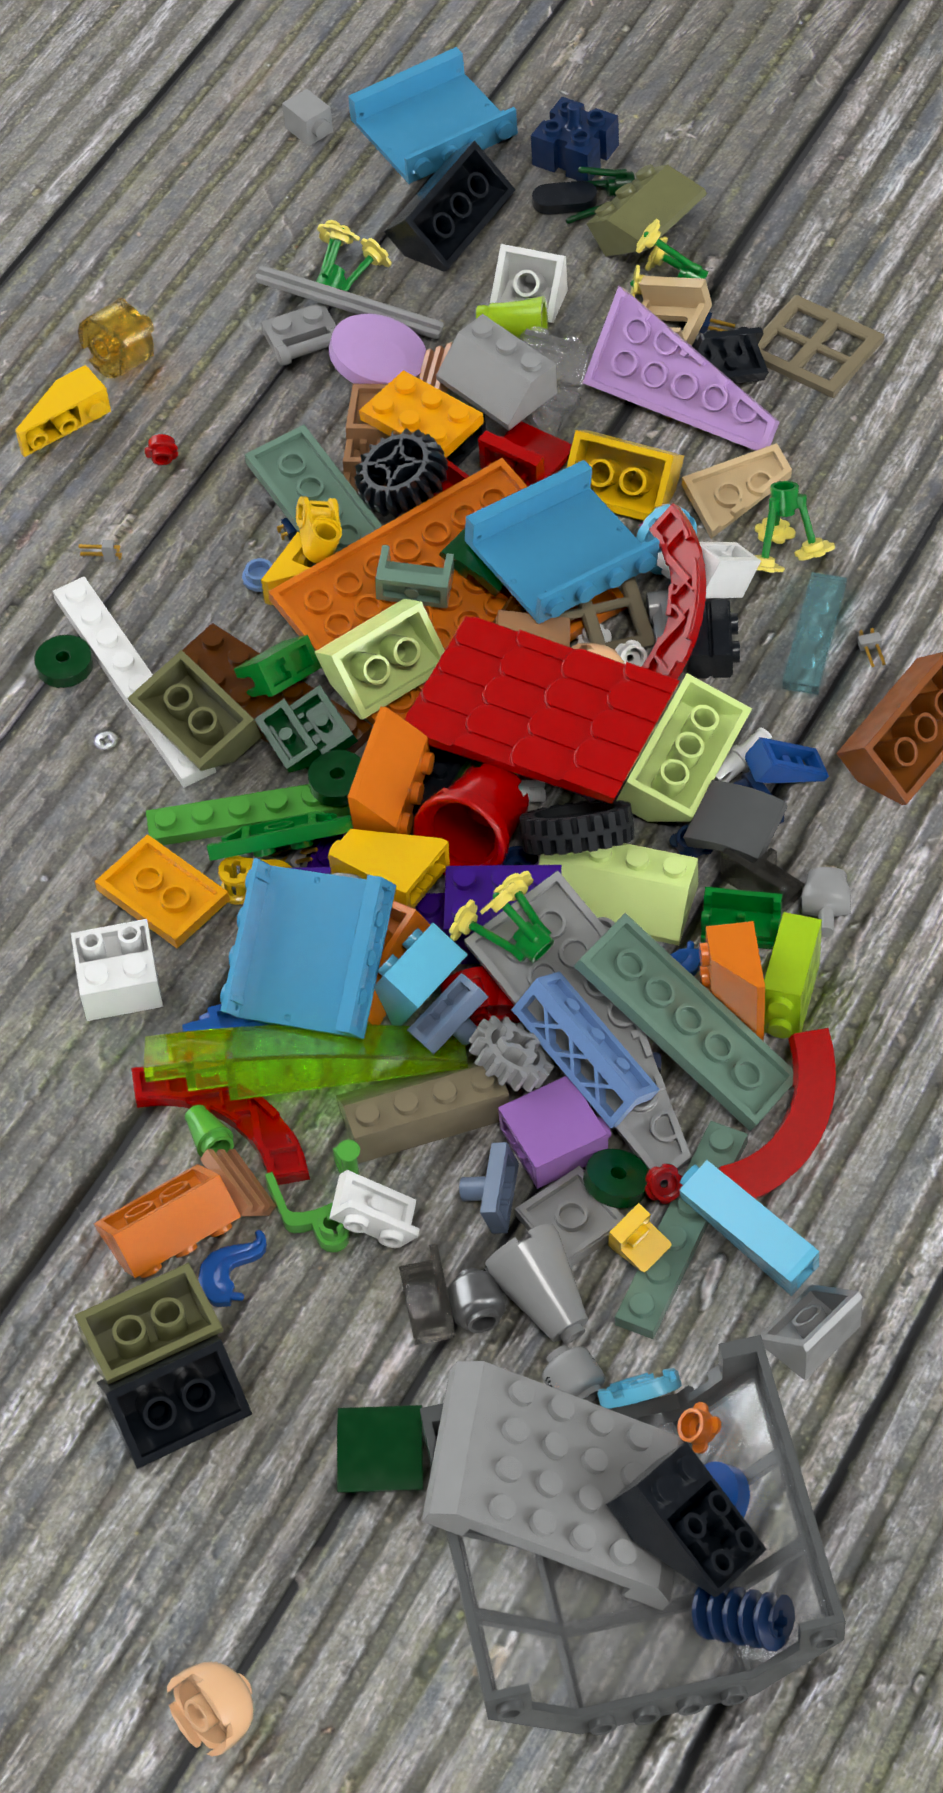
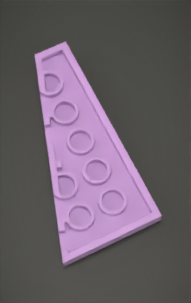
M618 286L582 383L750 449L759 450L770 446L779 421L627 290Z

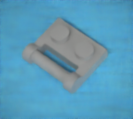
M323 303L307 306L261 322L262 332L281 366L290 364L292 359L328 348L332 333L336 327L335 322Z

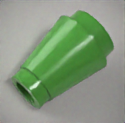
M195 1105L186 1112L185 1120L197 1152L201 1157L207 1149H213L215 1153L218 1149H224L226 1153L229 1149H233L232 1131L207 1110L205 1106Z

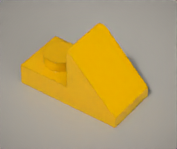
M299 532L296 533L261 579L264 601L268 605H273L269 600L268 591L307 570L313 564L304 556Z
M638 1203L609 1232L608 1246L638 1270L646 1272L662 1257L672 1244L650 1222L651 1214Z

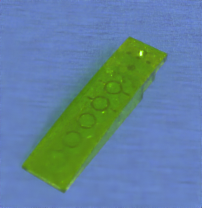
M367 1024L364 1039L282 1025H265L145 1036L144 1073L146 1082L186 1077L188 1091L228 1086L231 1101L467 1069L468 1060L465 1045L461 1044L453 1035L433 1055L407 1031L410 1026Z

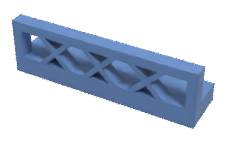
M560 971L536 978L511 1009L529 1032L536 1035L540 1045L611 1129L617 1127L636 1105L650 1101L660 1090ZM535 998L544 1007V1021H538L528 1010L529 1005ZM556 1029H563L569 1036V1051L562 1050L556 1043ZM580 1059H588L594 1066L595 1080H587L581 1073ZM606 1089H613L623 1101L615 1112L606 1103Z

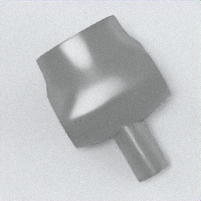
M819 867L810 870L802 889V914L822 919L821 936L823 937L833 935L834 917L851 914V889L847 882V874L844 870L834 867Z

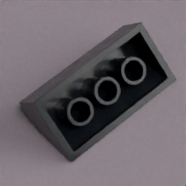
M474 140L448 157L385 229L384 233L405 257L445 272L516 189Z

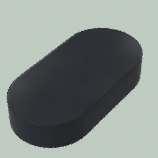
M587 181L542 184L534 189L532 203L534 209L542 214L582 212L596 205L597 189L592 183Z

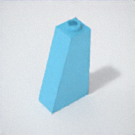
M708 1160L701 1167H698L696 1164L693 1165L679 1182L683 1185L679 1190L681 1199L789 1295L793 1296L819 1267V1251Z

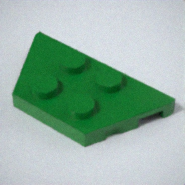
M313 811L242 826L234 830V832L221 837V842L208 844L207 851L210 861L253 852L254 857H262L275 853V848L290 845L291 849L309 847L313 845L312 840L347 833L350 829H353V825L349 815L338 818L337 814Z

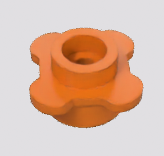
M698 1402L693 1408L685 1410L681 1414L677 1425L679 1437L683 1441L691 1443L692 1450L698 1454H703L707 1451L708 1442L712 1441L721 1430L720 1418L712 1416L708 1411V1405L703 1402Z

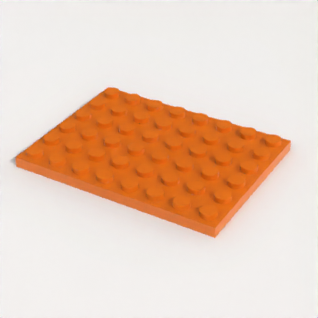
M501 458L268 591L269 600L299 637L309 636L314 650L317 651L397 603L376 599L375 578L382 545L390 546V561L444 568L445 560L439 554L465 528L466 516L528 486L506 461ZM454 569L448 608L424 606L446 650L465 616L479 617L493 622L497 617L498 610L503 608L512 594L505 587L495 597L473 576L469 575L465 579ZM617 587L610 588L594 596L592 602L597 604L622 598L624 595ZM576 605L568 610L576 609L578 606ZM627 607L596 614L599 624ZM581 618L570 620V642L583 634L584 625ZM426 682L385 707L404 719ZM379 710L367 717L372 725L375 723Z

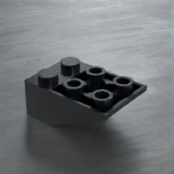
M684 1442L656 1460L606 1504L634 1542L713 1597L719 1596L767 1550L687 1442Z

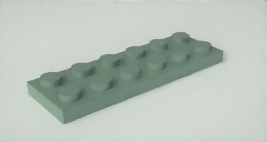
M305 425L245 454L247 466L299 533V527L296 523V506L300 496H307L309 500L327 501L329 498L337 499L342 537L335 553L383 526Z
M626 913L574 965L587 980L749 1131L757 1126L793 1085V1068Z

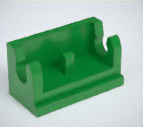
M304 635L276 644L234 668L237 678L245 679L250 677L254 681L255 687L246 691L249 696L256 697L267 694L268 697H272L322 667L317 659L309 636Z
M705 887L704 911H702L701 943L706 942V926L754 921L758 948L773 950L782 919V894Z

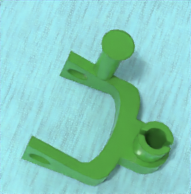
M343 1140L337 1147L333 1148L334 1163L340 1174L349 1170L359 1175L357 1157L360 1154V1146L354 1140ZM273 1172L265 1174L268 1192L288 1232L304 1233L313 1230L318 1244L327 1252H339L348 1245L350 1239L349 1230L345 1229L342 1223L330 1219L333 1202L311 1211L291 1212L287 1209Z

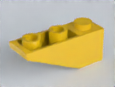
M86 365L57 379L15 429L20 451L24 457L111 412L106 387Z

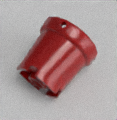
M483 763L481 767H474L473 765L449 788L441 789L422 804L414 817L413 834L415 836L442 838L448 841L450 866L501 865L508 854L509 841L520 823L519 817L523 813L528 812L529 797L527 793L523 797L518 787L522 781L515 773Z

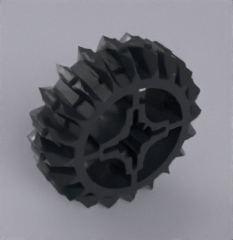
M406 428L401 434H397L393 430L391 437L386 439L380 436V442L377 445L369 444L370 452L361 454L362 463L355 466L357 475L354 479L359 490V496L373 512L378 511L383 517L390 513L397 518L401 512L406 513L433 498L434 493L442 492V483L448 480L446 472L449 469L448 462L442 447L437 444L430 434L425 435L419 429L412 433Z

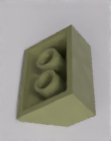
M650 164L638 170L635 174L637 178L631 183L620 187L615 192L616 197L612 201L599 206L595 210L596 215L586 224L605 257L636 252V245L648 225L652 224L655 219L660 220V228L658 229L661 232L660 239L707 195L706 190L668 164L656 167Z
M182 650L127 698L200 771L235 762L262 737L255 720Z
M189 1262L75 1314L82 1340L97 1371L108 1385L223 1332V1327Z

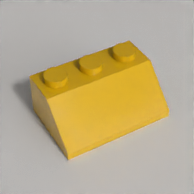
M575 430L566 468L585 460L592 468L591 489L613 513L644 521L655 507L670 503L677 488L685 455L589 430Z

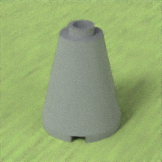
M543 1224L528 1230L530 1238L518 1242L515 1237L496 1250L486 1260L485 1265L487 1267L484 1269L495 1279L501 1290L553 1342L562 1340L564 1344H568L585 1333L583 1326L588 1322V1317L559 1232L553 1224Z

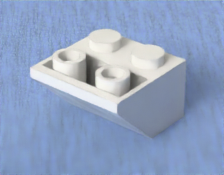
M699 542L705 563L706 598H743L761 560L737 542ZM660 552L658 553L657 565L662 568L661 573L671 579L669 566L665 564L663 554Z
M147 919L71 933L79 993L87 1021L163 1007Z

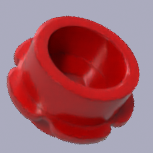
M158 434L148 440L145 455L147 458H151L153 463L157 465H167L178 457V447L173 437L166 434Z
M664 1163L661 1167L654 1166L647 1172L645 1177L647 1181L645 1186L646 1194L654 1201L659 1200L662 1204H668L680 1195L679 1190L683 1185L679 1182L683 1176L678 1174V1169L672 1164ZM662 1180H667L666 1187H661L660 1183Z

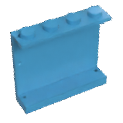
M457 47L348 96L351 121L408 184L436 172L453 152L474 140L484 150L518 134L516 109L512 107L508 110L500 111L465 75L463 53Z
M585 460L466 516L465 542L538 624L550 618H556L564 611L580 603H586L593 599L594 596L610 588L619 587L624 581L640 573H647L657 565L660 541L655 538L647 543L646 541L641 543L591 489L592 468Z
M254 858L252 868L248 871L245 879L247 891L244 905L240 908L237 915L238 932L235 945L232 946L229 952L230 969L227 983L223 985L220 994L222 1004L220 1011L240 1019L364 1039L396 885L379 876L367 875V879L271 866L260 859Z

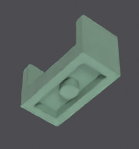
M382 545L375 578L376 599L392 602L410 599L421 601L423 606L447 609L454 576V554L447 553L444 568L390 561V546Z

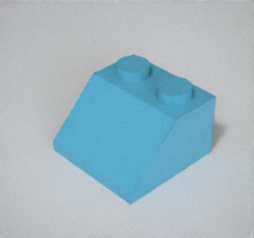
M434 923L424 933L417 928L402 944L407 951L399 959L392 954L378 970L382 978L375 984V991L391 1024L397 1030L468 955Z

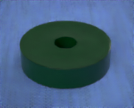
M58 635L46 640L38 647L34 656L39 678L45 684L56 688L72 687L83 682L93 669V657L88 643L74 635Z
M333 750L318 756L308 769V782L312 795L321 803L330 806L349 804L347 797L361 757L346 750Z
M603 1149L590 1157L583 1175V1182L588 1193L598 1202L614 1208H629L640 1203L645 1197V1186L647 1185L645 1177L649 1170L637 1156L620 1149Z

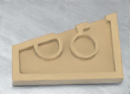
M776 443L682 477L681 485L712 539L768 496L772 483L789 480L792 468Z

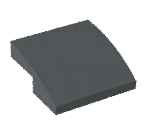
M712 780L684 835V840L688 847L721 850L727 861L760 864L788 807L787 803L773 795L750 787Z

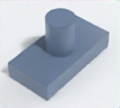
M461 973L407 1031L433 1055L452 1035L461 1044L467 1045L470 1043L469 1039L477 1028L469 1017L488 996L480 987Z
M507 1142L491 1143L486 1176L462 1177L459 1183V1193L462 1201H482L480 1214L492 1234L508 1233L519 1163Z

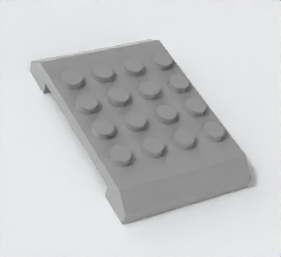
M457 1361L449 1371L422 1522L463 1536L471 1529L624 1586V1597L663 1610L670 1604L674 1569L634 1542L606 1504L656 1460L684 1442L678 1435L488 1362Z

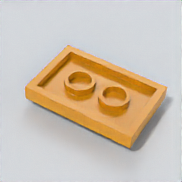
M404 370L359 410L361 421L390 437L393 430L397 434H401L406 428L412 433L419 429L425 435L430 434L437 444L442 447L445 458L484 423L482 412Z
M148 834L94 881L97 891L137 920L147 919L149 929L175 948H179L230 901L227 890Z

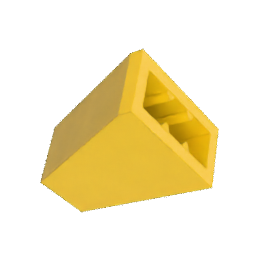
M350 829L341 840L333 843L328 853V860L332 874L348 873L360 876L362 879H367V875L385 878L396 885L393 901L415 908L446 871V866H450L449 843L442 838Z

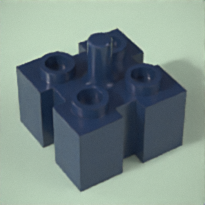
M561 97L549 112L550 119L547 121L543 120L531 134L532 165L554 173L560 168L566 170V177L576 181H592L596 175L579 173L578 168L581 166L601 168L600 159L607 161L619 146L618 115L597 108L588 112L585 111L583 103Z

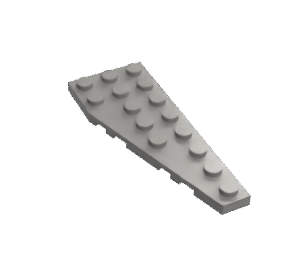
M556 871L525 894L526 899L541 922L552 932L550 937L554 940V944L542 958L534 963H531L526 958L520 963L510 952L476 932L464 940L465 945L514 1006L536 978L559 971L660 1089L650 1101L636 1105L614 1129L634 1154L646 1165L648 1170L654 1166L661 1167L662 1164L667 1163L674 1165L679 1171L691 1161L692 1157L653 1057L646 1034L574 967L579 959L607 932V929L560 872ZM518 901L511 905L525 922L530 921ZM504 911L483 926L508 942L516 944L512 937L519 927ZM535 998L529 1005L528 1010L538 1021H544V1007ZM556 1029V1043L562 1050L569 1051V1036L563 1029ZM580 1059L581 1073L587 1080H595L594 1066L588 1059ZM606 1089V1103L615 1112L623 1101L613 1089Z

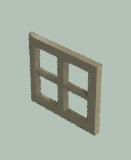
M794 295L763 329L764 335L758 346L767 368L834 398L883 343L885 334L799 295ZM798 311L823 322V325L811 338L784 327ZM837 329L863 340L862 344L850 357L824 345ZM777 334L803 346L789 362L763 350ZM817 352L843 364L830 380L803 369Z
M635 576L621 584L624 597L593 604L591 599L586 603L578 604V608L564 611L558 616L570 618V620L581 618L589 643L603 644L614 650L619 644H625L628 640L638 641L644 649L654 647L655 645L654 634ZM628 607L637 635L605 643L596 614Z

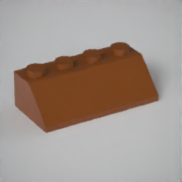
M943 652L917 658L836 753L859 783L901 805L909 803L943 761Z

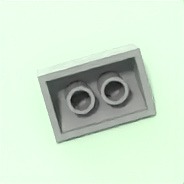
M484 314L458 332L436 374V379L507 430L513 428L558 393L556 364Z

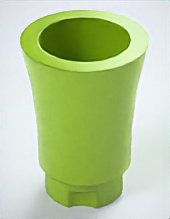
M545 296L513 302L490 303L489 306L479 305L476 308V319L484 314L522 341L547 342L548 311Z

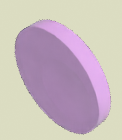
M358 314L342 320L335 327L329 343V356L332 364L343 377L353 384H388L403 370L418 378L426 352L422 340L412 329L393 318L377 314Z

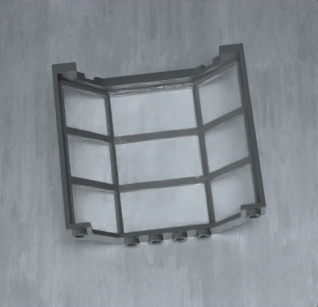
M761 1335L718 1344V1365L707 1372L709 1380L695 1390L692 1386H687L676 1394L609 1409L678 1435L677 1425L681 1414L685 1410L693 1408L698 1402L706 1403L711 1415L720 1418L721 1430L712 1441L708 1442L707 1451L703 1454H695L704 1465L709 1462L718 1461L733 1465L744 1473L750 1489V1501L744 1519L767 1548L729 1587L731 1589L734 1586L743 1587L746 1592L750 1589H756L762 1595L765 1592H773L778 1598L781 1595H788L795 1609V1622L789 1640L778 1651H766L763 1648L734 1645L732 1642L723 1643L718 1642L716 1639H703L697 1634L692 1619V1603L698 1586L676 1570H674L670 1604L663 1610H659L624 1597V1586L471 1529L463 1536L446 1531L488 1720L575 1734L591 1732L593 1735H604L614 1731L617 1726L634 1722L636 1725H648L658 1721L661 1716L679 1713L680 1715L687 1716L696 1714L709 1705L722 1703L726 1706H733L743 1703L749 1696L758 1694L844 1640L845 1617ZM443 1403L420 1408L422 1427L431 1467Z

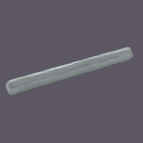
M262 265L258 268L256 274L257 283L355 314L387 316L405 324L415 333L439 339L443 332L444 323L442 321Z

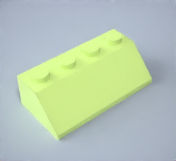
M687 673L616 801L630 802L632 813L648 822H691L711 781L716 777L752 708Z
M627 843L592 852L582 851V853L577 854L572 852L566 855H558V853L554 855H540L539 865H562V876L597 918L606 917L616 923L626 913L655 941L679 946L698 888V858Z

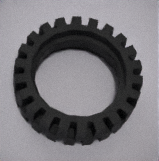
M601 800L564 803V805H552L549 808L542 807L537 810H531L519 817L523 851L527 854L554 855L558 853V855H566L572 852L577 854L582 853V851L592 852L598 851V849L612 848V846H620L623 843H629L631 840H634L631 803L622 800H614L612 804Z

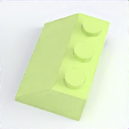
M402 599L315 651V654L331 686L359 719L363 720L378 711L380 706L385 707L426 682L445 649L422 602Z

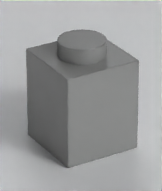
M308 89L282 103L285 128L307 146L333 132L331 107Z

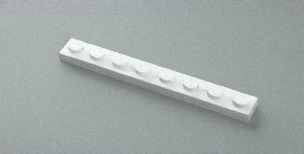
M81 577L53 590L55 601L79 636L88 643L92 655L183 788L216 773L215 767L200 771L128 701L127 698L153 674L87 579Z

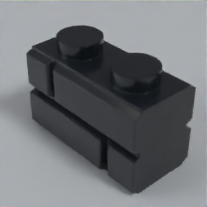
M727 598L705 601L703 620L698 638L688 660L689 674L697 679L709 678L710 676H713V678H730L733 675V663L740 662L739 641H732V635H738V613H731L730 601Z

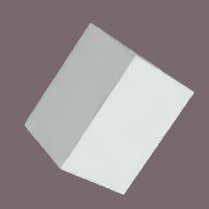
M501 244L490 303L513 302L545 296L548 322L554 323L568 291L566 256Z

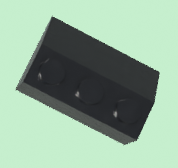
M214 1335L109 1385L104 1379L97 1382L112 1420L137 1469L252 1415L226 1349L218 1335Z

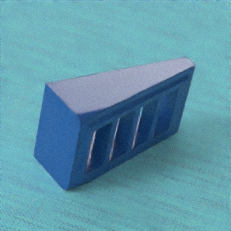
M759 737L745 754V760L756 782L825 781L829 777L816 748Z

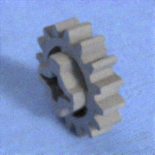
M491 1016L489 1021L483 1019L469 1039V1042L472 1044L469 1052L478 1056L475 1064L484 1067L487 1077L495 1075L498 1077L499 1085L503 1086L507 1082L514 1091H518L521 1086L527 1092H531L534 1087L539 1089L554 1068L550 1063L552 1058L544 1051L536 1035L525 1031L522 1022H519L516 1026L509 1017H504L502 1022L496 1016Z

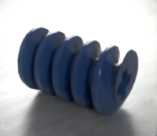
M698 1586L692 1603V1619L697 1634L703 1639H716L718 1642L723 1643L732 1642L734 1645H747L750 1648L778 1651L783 1648L792 1633L795 1622V1609L788 1595H781L778 1598L773 1592H765L762 1595L756 1589H750L746 1592L743 1587L734 1586L731 1589L728 1586L719 1596L713 1597Z

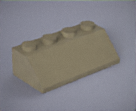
M472 1055L336 1095V1100L350 1140H354L360 1146V1154L357 1157L359 1164L498 1123V1107L509 1102V1093L506 1085H499L498 1077L495 1075L487 1077L484 1067L475 1064L478 1056Z

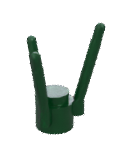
M582 166L578 168L579 173L608 176L606 180L587 181L596 188L606 187L608 197L614 196L615 198V192L620 187L631 183L635 179L633 171L627 172L626 169L613 170ZM601 205L566 218V223L570 224L595 215V210Z

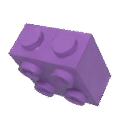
M567 1076L498 1107L500 1129L537 1189L563 1177L578 1166L581 1168L587 1166L590 1157L594 1153L608 1149V1138L611 1137L609 1126L601 1116L596 1117L591 1109V1104Z

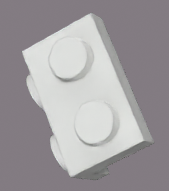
M349 1170L339 1175L330 1219L342 1223L344 1228L351 1232L365 1233L377 1238L379 1243L391 1248H400L418 1238L420 1230L411 1225L416 1199Z

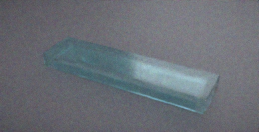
M811 573L786 666L782 689L819 695L847 587V578Z

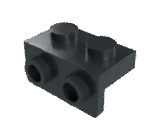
M740 327L735 330L719 332L717 330H710L701 334L694 346L695 350L735 384L765 380L769 373L758 346L764 335L761 327Z

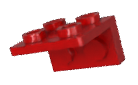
M521 421L503 437L485 431L478 438L480 468L483 469L503 458L527 486H530L557 473L569 459L572 444Z

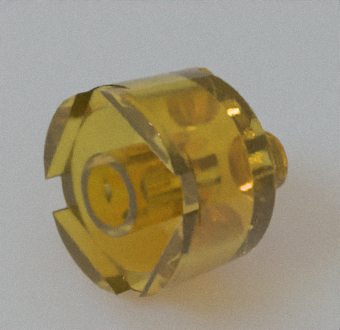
M123 298L116 299L88 316L79 324L78 336L83 349L88 347L93 356L88 360L98 372L107 378L115 379L118 376H123L154 356V344L151 335L154 331V325L151 319L145 314L140 315Z

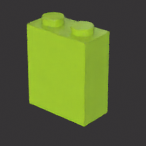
M783 912L764 979V1033L784 1039L789 1038L794 1033L802 1032L820 966L822 919Z

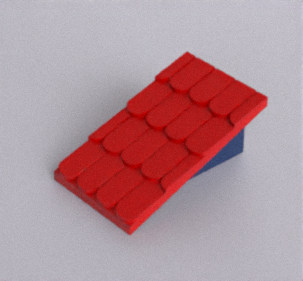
M465 616L404 720L428 737L430 746L570 790L590 802L601 800L612 804L614 800H617L648 744L680 680L629 662L624 664L585 649H573L520 629L515 631L479 617Z

